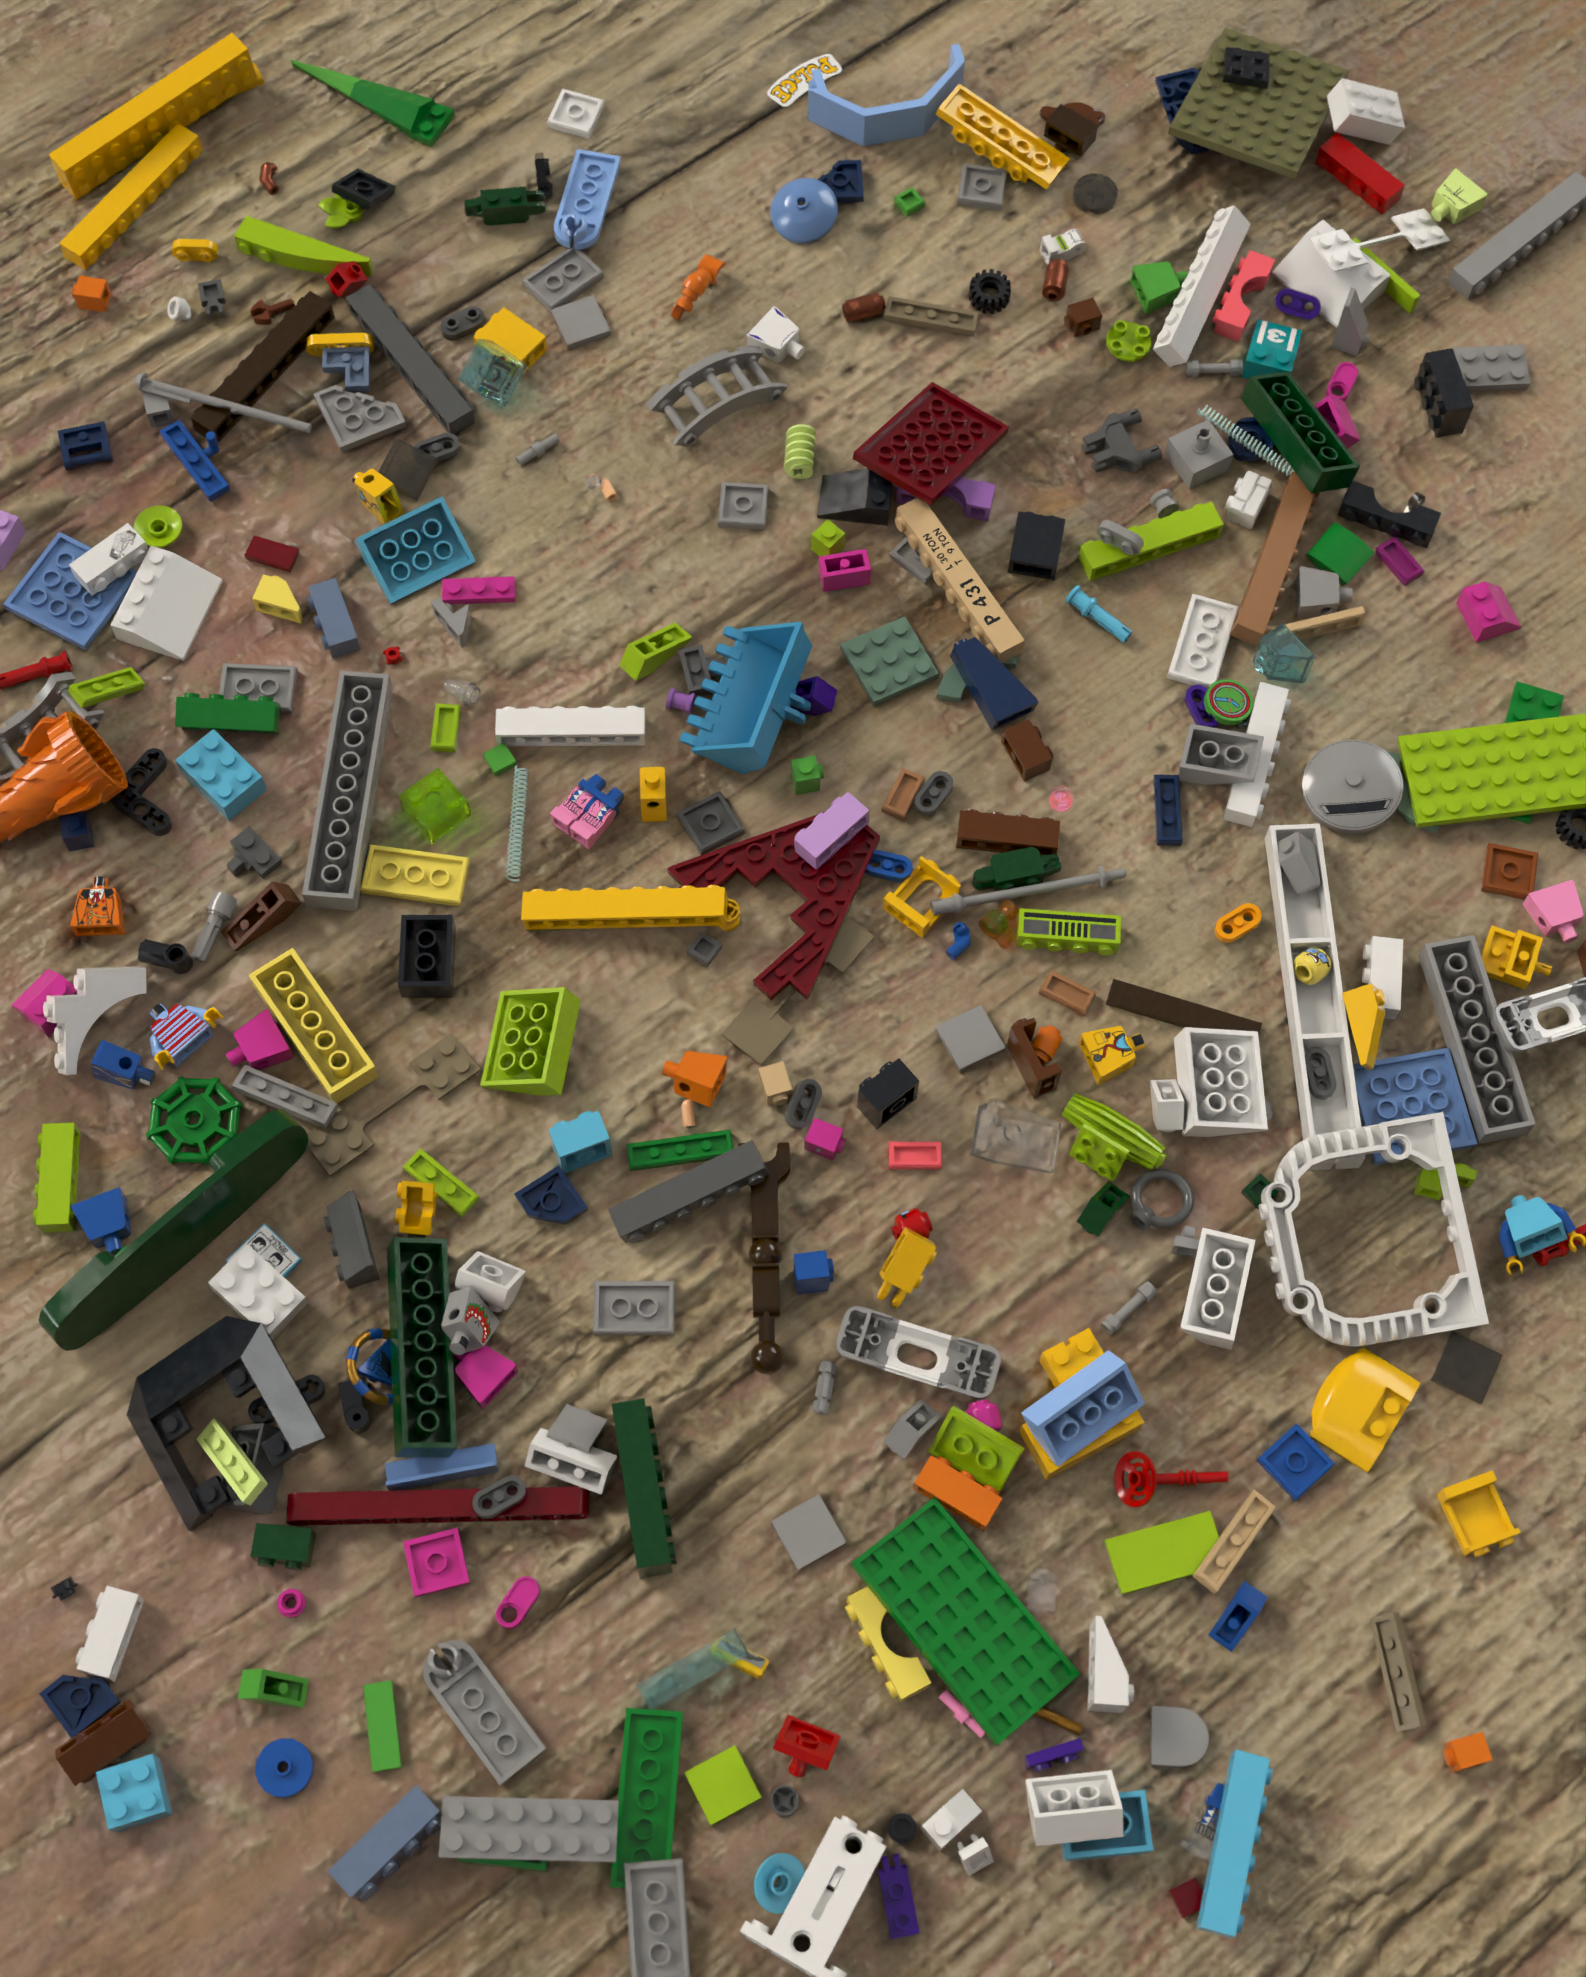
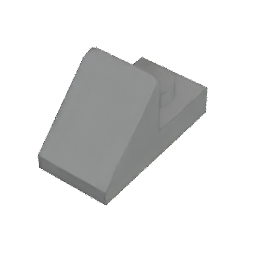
M439 597L431 602L434 616L461 648L464 647L471 621L469 604L454 612L449 603L444 604Z

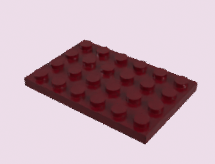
M931 382L856 449L852 459L931 506L1008 433L1009 426L936 383Z

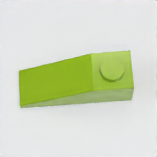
M674 622L628 644L619 666L637 681L652 674L677 653L678 650L690 642L692 636Z

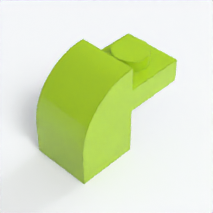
M1455 1163L1459 1186L1470 1188L1476 1179L1477 1170L1470 1169V1166L1463 1163ZM1422 1167L1417 1175L1413 1193L1440 1200L1443 1193L1438 1170L1426 1171Z

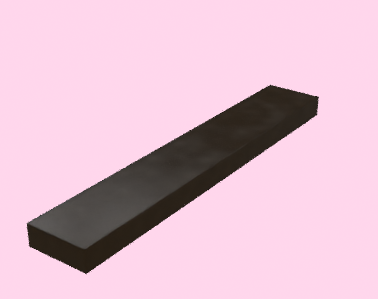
M1116 979L1112 981L1106 1005L1182 1028L1258 1031L1259 1037L1262 1023Z

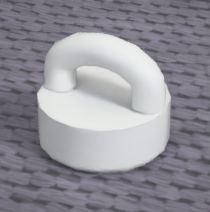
M173 297L169 301L167 311L171 320L188 321L191 318V308L184 298Z

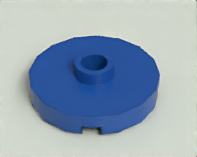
M281 1738L270 1742L262 1749L256 1760L255 1774L259 1785L265 1792L274 1797L289 1798L303 1791L308 1786L313 1777L314 1763L311 1753L305 1745L294 1739ZM287 1762L289 1765L288 1770L281 1773L279 1771L280 1764Z

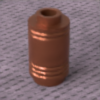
M1054 259L1047 265L1042 295L1049 301H1059L1065 296L1069 267L1064 260Z
M878 292L852 298L842 304L845 321H851V323L883 315V309H886L883 295L879 296Z

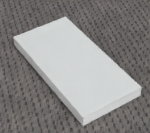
M1192 594L1167 675L1168 679L1189 685H1202L1207 689L1212 683L1217 681L1230 639L1229 634L1239 606Z

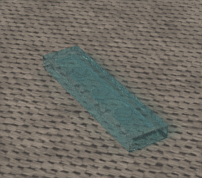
M733 1629L639 1682L637 1686L649 1709H653L742 1659L749 1653L736 1629Z

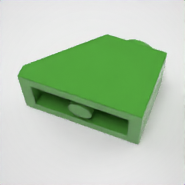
M266 1669L243 1670L238 1699L260 1704L304 1708L309 1679Z

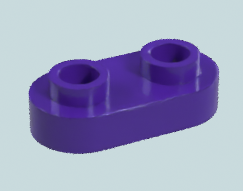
M1292 288L1280 290L1275 298V304L1280 311L1304 319L1315 318L1321 310V302L1316 296ZM1286 295L1292 298V302L1286 304L1283 300ZM1308 302L1314 305L1311 311L1305 308V304Z
M1202 685L1189 687L1184 701L1195 724L1217 728L1219 723L1214 720L1215 717L1211 713L1210 715L1207 713L1204 706V697L1208 689ZM1197 698L1200 702H1195L1193 699ZM1203 719H1209L1211 722H1205Z

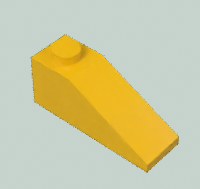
M1370 983L1342 993L1360 1064L1368 1071L1374 1069L1385 1017L1383 1005L1386 1004L1383 991Z

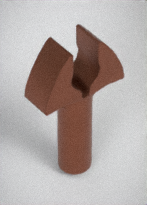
M261 299L250 309L251 316H254V323L271 325L272 315L294 308L295 304L292 299H288L268 306L264 305Z

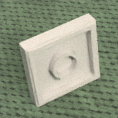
M562 89L547 121V127L589 139L605 106L604 100Z

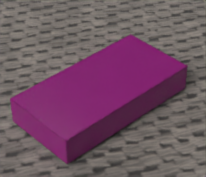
M1395 536L1376 547L1375 553L1403 586L1424 574L1425 570Z

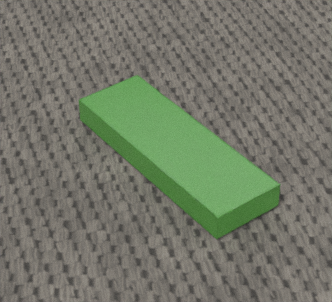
M393 1681L363 1685L372 1772L377 1773L401 1769L402 1761Z

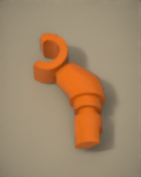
M709 254L704 255L697 270L688 275L682 285L684 289L681 292L683 296L678 298L670 316L680 321L684 311L690 313L694 306L692 302H696L710 284H716L717 279L715 278L726 263Z

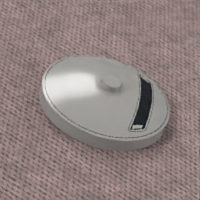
M1342 740L1323 747L1308 762L1302 779V796L1310 814L1323 826L1344 834L1366 833L1384 825L1396 813L1403 794V778L1395 760L1379 746L1361 740Z

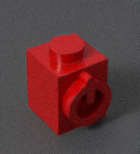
M355 261L337 264L325 280L334 295L338 298H344L358 291L368 278L363 273L361 267Z

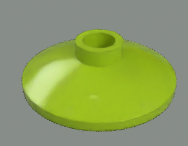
M152 506L143 510L137 516L134 522V530L144 539L148 547L162 548L172 544L180 536L182 520L179 514L168 506Z

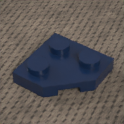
M839 160L833 165L830 172L826 175L823 174L817 179L825 183L833 191L837 203L864 201L861 160Z
M557 1166L514 1193L515 1198L527 1216L533 1219L566 1225L588 1211V1207L560 1166Z
M62 1675L39 1693L71 1738L97 1722L121 1703L103 1678Z

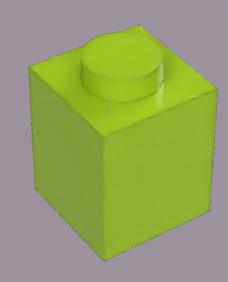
M828 519L811 534V550L818 556L838 554L845 549V532Z

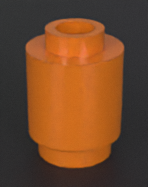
M1050 1025L1040 1027L1031 1043L1041 1065H1046L1047 1062L1053 1059L1063 1040L1060 1031Z

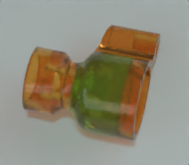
M1005 899L998 906V910H990L979 921V926L988 937L995 939L999 946L1005 949L1015 939V934L1008 925V920H1013L1018 915L1019 910L1013 902Z

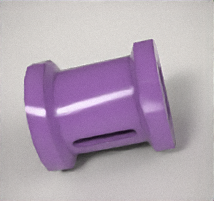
M671 688L666 702V709L675 708L686 711V714L690 715L694 707L696 694L691 693L689 695L676 691V688Z

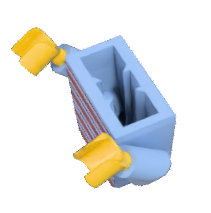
M161 1003L155 1005L150 1011V1015L156 1020L150 1026L153 1032L150 1037L152 1056L159 1068L164 1070L163 1066L168 1062L178 1067L214 1036L207 1023L215 1028L217 1026L214 1023L215 1020L218 1018L223 1019L224 1016L214 1007L207 1010L189 1005L183 1007L180 1004H175L167 1010Z

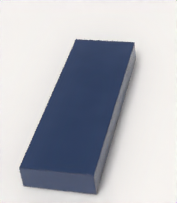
M1154 775L1156 845L1182 846L1179 775Z

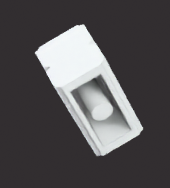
M1247 471L1244 478L1239 477L1234 487L1236 494L1235 496L1230 495L1225 505V509L1228 510L1226 519L1236 524L1239 523L1245 528L1252 529L1270 494L1273 481L1263 476L1260 477L1259 474Z

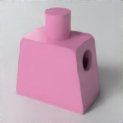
M1573 880L1528 894L1523 902V906L1543 935L1550 936L1559 933L1564 944L1573 942L1578 938L1574 927L1578 926L1582 921L1584 913Z

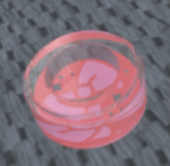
M1057 786L1051 790L1049 805L1052 809L1058 812H1065L1073 805L1074 794L1070 788Z

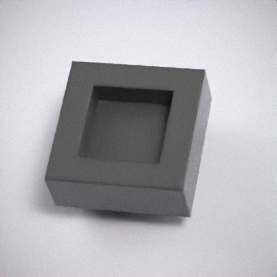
M701 931L687 949V955L709 967L721 951L722 944Z

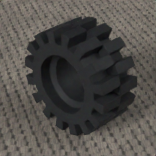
M985 269L982 270V274L977 272L975 277H972L969 301L971 300L972 307L976 305L975 310L983 309L982 313L986 314L987 310H990V314H994L995 310L999 313L1002 308L1005 309L1007 307V303L1009 304L1011 282L1007 280L1005 274L1001 276V271L999 270L997 273H993L994 269H990L989 273H987ZM993 288L999 293L996 295H986L981 290Z
M1586 808L1563 810L1555 826L1558 827L1556 833L1561 834L1559 839L1561 841L1566 839L1565 845L1567 846L1573 843L1574 849H1578L1580 845L1582 849H1586V832L1579 831L1572 825L1574 818L1586 821Z

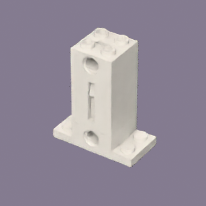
M842 1816L841 1819L834 1817L772 1936L768 1934L769 1927L755 1919L752 1923L745 1921L740 1930V1935L811 1977H846L847 1973L831 1965L830 1969H827L824 1966L885 1851L886 1846L882 1844L883 1838L869 1830L866 1834L856 1829L858 1824L845 1816ZM849 1841L857 1842L860 1846V1852L857 1854L848 1853L845 1849V1844ZM805 1937L810 1943V1948L806 1952H798L793 1946L796 1938Z

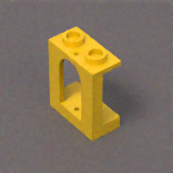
M922 856L919 858L918 866L894 893L889 892L883 899V910L921 938L925 936L943 914L933 916L930 909L923 916L906 904L905 901L919 885L927 881H933L941 887L942 895L939 899L952 897V894L955 893L960 895L961 889L959 881L953 875L945 874L934 861L926 860Z

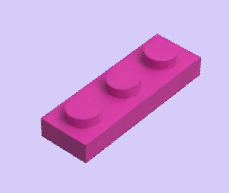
M515 576L442 579V601L444 604L449 603L450 605L516 602Z

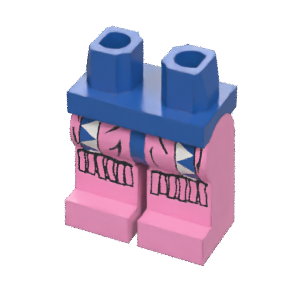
M597 774L593 775L588 781L582 779L568 798L559 807L556 806L550 812L552 824L567 835H571L574 840L588 850L600 838L613 819L620 814L619 806L624 800L623 792L616 787H613L607 795L601 792L606 786V781Z

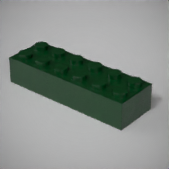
M1289 372L1250 376L1242 393L1241 400L1310 493L1349 488L1360 465Z
M644 1398L613 1403L612 1411L639 1578L673 1573L672 1565L677 1564L674 1543H668L667 1537H672L669 1514L663 1515V1510L668 1509L665 1488L658 1485V1483L664 1481L660 1459L654 1460V1456L659 1455L656 1432L650 1433L649 1430L655 1428L652 1408L645 1405Z

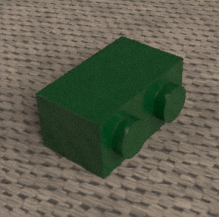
M256 1523L250 1556L254 1561L258 1562V1566L273 1568L274 1564H285L286 1569L300 1571L302 1566H311L316 1533L312 1528Z

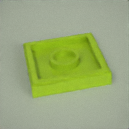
M735 1745L684 1772L710 1826L762 1799Z

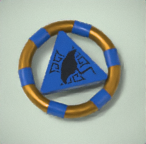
M383 1328L370 1329L359 1334L351 1343L346 1357V1369L353 1387L361 1396L370 1402L386 1406L393 1404L392 1394L381 1395L373 1392L359 1376L360 1374L367 1377L371 1382H381L392 1387L390 1330ZM386 1339L357 1368L356 1362L361 1346L369 1340Z

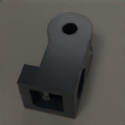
M361 1377L364 1383L369 1387L366 1377ZM350 1380L339 1382L338 1386L346 1424L355 1433L366 1432L371 1426L372 1419L365 1409L363 1396L353 1387Z

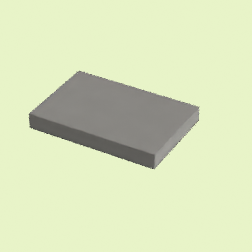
M572 245L524 278L522 286L551 313V309L565 305L604 278V272L580 249H574V245Z
M223 663L219 694L224 695V699H233L234 695L249 696V700L258 701L259 696L273 697V701L280 704V713L292 714L298 670L296 666Z
M594 1281L593 1336H674L675 1281Z

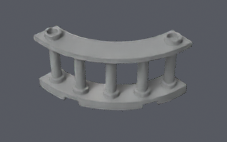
M742 346L737 347V351L731 353L723 350L712 354L689 366L679 373L680 378L670 386L666 383L646 405L650 411L666 413L680 432L672 441L674 445L690 447L707 429L726 416L752 405L774 404L782 398L788 386L785 383H772L758 364V360L764 354L760 347ZM742 370H751L762 385L753 387ZM731 371L744 390L730 396L716 377L717 375ZM704 381L710 383L722 400L709 409L704 406L693 390L694 387ZM684 395H686L699 414L688 426L685 425L673 408V405Z
M71 672L52 674L44 687L34 697L37 702L27 711L22 709L6 720L7 726L0 729V752L14 767L15 771L24 764L9 747V744L21 736L27 737L33 727L43 717L57 718L58 716L54 712L55 707L62 699L95 730L99 727L104 711L87 712L85 708L79 706L68 692L69 685H72L76 679ZM15 771L0 775V787L10 780Z

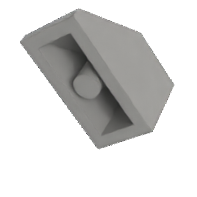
M1299 832L1278 841L1279 863L1296 894L1300 896L1321 886L1316 845Z
M921 1399L898 1419L883 1442L890 1447L892 1452L905 1459L919 1446L942 1418V1415Z

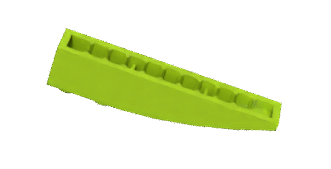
M247 215L234 235L238 251L245 255L261 258L265 262H272L302 271L330 274L337 264L355 261L361 267L365 276H372L373 274L371 260L368 257Z

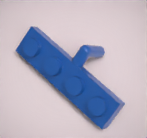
M180 420L159 431L163 440L210 502L230 491L227 482L209 460L211 456L217 454L220 450L214 432L209 431L206 433L209 447L202 450Z

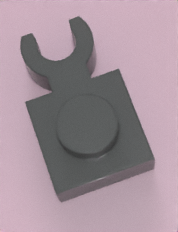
M221 279L198 283L202 307H205L207 318L211 320V313L214 311H218L221 318L224 317V310L221 304H225V297Z

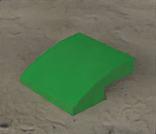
M1335 522L1305 555L1319 570L1324 571L1326 569L1328 572L1337 573L1339 575V584L1344 586L1374 554V551L1351 531Z

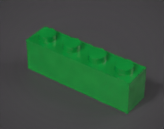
M184 693V697H176L175 727L180 729H214L217 731L279 734L280 704L274 702L273 697L259 696L258 701L249 700V696L234 695L233 699H224V695L209 694V698H199L200 694Z

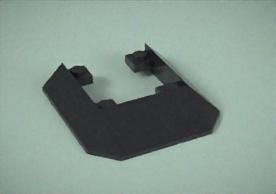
M225 1316L136 1378L127 1417L188 1531L194 1530L213 1517L212 1513L232 1500L221 1478L217 1475L197 1486L175 1445L176 1441L194 1430L182 1406L224 1378L235 1398H241L255 1387L258 1388L280 1428V1431L261 1443L274 1468H279L299 1453H307L327 1439L262 1323Z

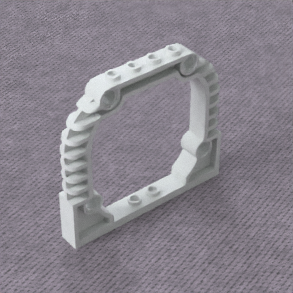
M1443 1112L1314 1135L1299 1142L1287 1152L1275 1172L1274 1182L1266 1186L1261 1193L1262 1204H1259V1213L1261 1219L1266 1221L1267 1230L1264 1231L1266 1245L1271 1246L1273 1257H1270V1267L1272 1272L1277 1275L1278 1283L1275 1284L1278 1300H1282L1284 1310L1292 1316L1301 1315L1306 1325L1322 1338L1335 1344L1354 1347L1489 1324ZM1392 1142H1397L1401 1146L1400 1155L1392 1152ZM1373 1153H1381V1156L1390 1163H1397L1407 1158L1419 1164L1426 1171L1437 1169L1444 1198L1441 1201L1442 1211L1449 1221L1447 1235L1449 1241L1454 1244L1460 1273L1449 1276L1445 1285L1438 1293L1429 1292L1418 1296L1411 1310L1365 1318H1344L1325 1309L1319 1289L1312 1282L1305 1280L1291 1214L1297 1208L1300 1201L1299 1178L1311 1166L1321 1162ZM1273 1189L1281 1192L1282 1201L1280 1203L1272 1199L1271 1191ZM1295 1295H1300L1303 1298L1304 1306L1302 1309L1294 1306L1293 1297ZM1427 1299L1431 1300L1435 1305V1310L1432 1314L1428 1313L1425 1309Z

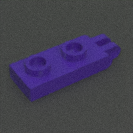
M893 1854L895 1867L889 1868L888 1857L883 1856L881 1857L883 1869L878 1870L890 1940L920 1934L907 1865H901L899 1854Z

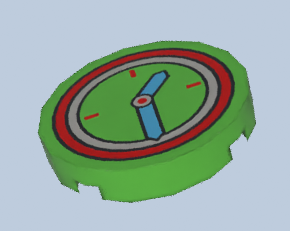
M1230 679L1218 680L1212 683L1205 693V709L1209 715L1211 713L1215 717L1214 720L1218 723L1228 726L1238 725L1248 718L1253 709L1254 702L1251 693L1238 681Z

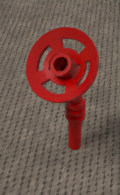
M1130 1451L1124 1454L1118 1461L1114 1473L1116 1492L1122 1502L1130 1507L1146 1505L1153 1497L1156 1485L1180 1484L1181 1487H1184V1484H1186L1187 1487H1190V1484L1196 1486L1197 1483L1229 1482L1228 1471L1196 1472L1192 1470L1190 1473L1189 1470H1186L1184 1473L1183 1470H1180L1179 1473H1156L1151 1459L1140 1451ZM1140 1458L1143 1460V1463L1136 1462L1132 1464L1131 1461ZM1142 1467L1143 1469L1142 1471H1137L1136 1468ZM1125 1471L1129 1472L1128 1482L1130 1487L1128 1489L1125 1488L1124 1484ZM1138 1488H1144L1141 1492L1137 1491ZM1134 1495H1135V1496H1143V1495H1145V1497H1144L1143 1499H1141V1500L1133 1499V1496H1134Z

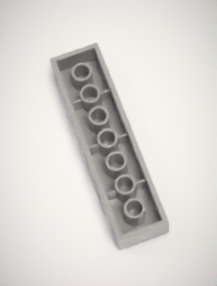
M1470 935L1425 944L1418 957L1446 1046L1449 1048L1477 1145L1528 1135L1536 1124L1513 1053L1507 1052L1503 1048L1491 1024L1492 1014L1497 1004L1475 936Z

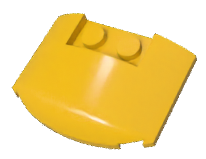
M1365 1348L1358 1350L1357 1353L1342 1360L1331 1371L1320 1387L1311 1411L1313 1430H1310V1438L1368 1473L1408 1404L1414 1397L1420 1382Z

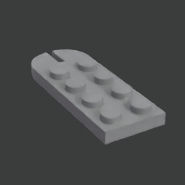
M457 1640L438 1643L437 1645L450 1661L453 1668L448 1670L434 1649L431 1648L423 1665L425 1683L495 1780L502 1786L547 1749L472 1647Z

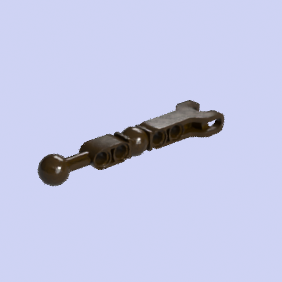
M788 1142L778 1143L776 1156L771 1161L764 1162L769 1175L765 1176L764 1180L756 1185L748 1184L751 1188L752 1246L749 1249L748 1255L752 1263L753 1318H758L759 1343L751 1350L750 1361L756 1371L766 1375L777 1372L784 1363L783 1350L775 1343V1318L780 1317L779 1263L783 1255L779 1245L778 1187L790 1175V1145Z

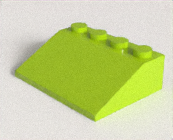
M565 987L501 991L480 1086L482 1088L537 1096L562 1095L581 999Z

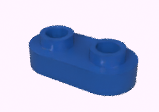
M875 850L866 873L877 878L904 882L911 875L913 866L910 859L905 856ZM878 863L880 866L874 868L871 866V864ZM901 868L904 872L897 873L895 870Z

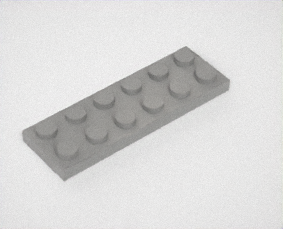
M443 1796L439 1858L616 1863L619 1801Z

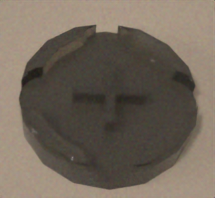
M1091 173L1084 175L1077 180L1073 188L1075 205L1086 213L1087 211L1093 212L1092 214L1096 215L1106 213L1114 207L1118 197V189L1115 182L1103 174Z

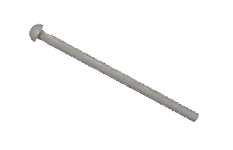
M140 373L135 378V386L139 390L187 404H191V400L218 408L230 409V412L233 414L250 416L306 433H310L312 425L309 423L148 378L147 373Z

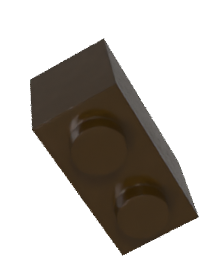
M1060 104L1046 120L1044 137L1082 157L1096 140L1098 125L1092 120L1076 113L1073 109Z

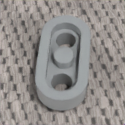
M1103 520L1097 528V534L1102 542L1121 549L1127 555L1138 554L1144 545L1142 538L1138 534L1113 521Z

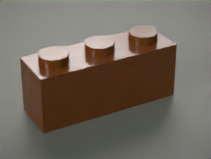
M129 1699L55 1749L56 1760L74 1786L81 1782L87 1783L105 1765L112 1766L122 1758V1754L127 1750L142 1746L147 1741V1737L151 1735L149 1726L131 1699Z

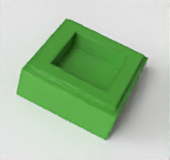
M913 187L894 197V203L906 217L925 207V201Z
M505 743L483 753V758L495 776L517 765L515 758Z

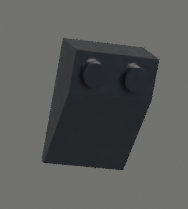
M868 468L823 475L817 518L888 526L893 483Z

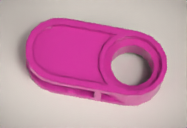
M1349 362L1339 364L1328 384L1325 396L1332 395L1345 402L1358 375L1357 367ZM1340 389L1343 395L1335 396L1331 390Z
M529 1576L518 1578L496 1610V1619L502 1628L507 1630L517 1628L540 1595V1588L533 1578ZM508 1607H512L518 1612L516 1620L511 1623L502 1620V1613Z

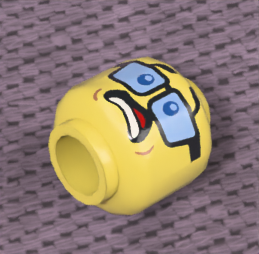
M1317 947L1308 948L1294 959V974L1304 984H1316L1330 972V958L1323 950Z

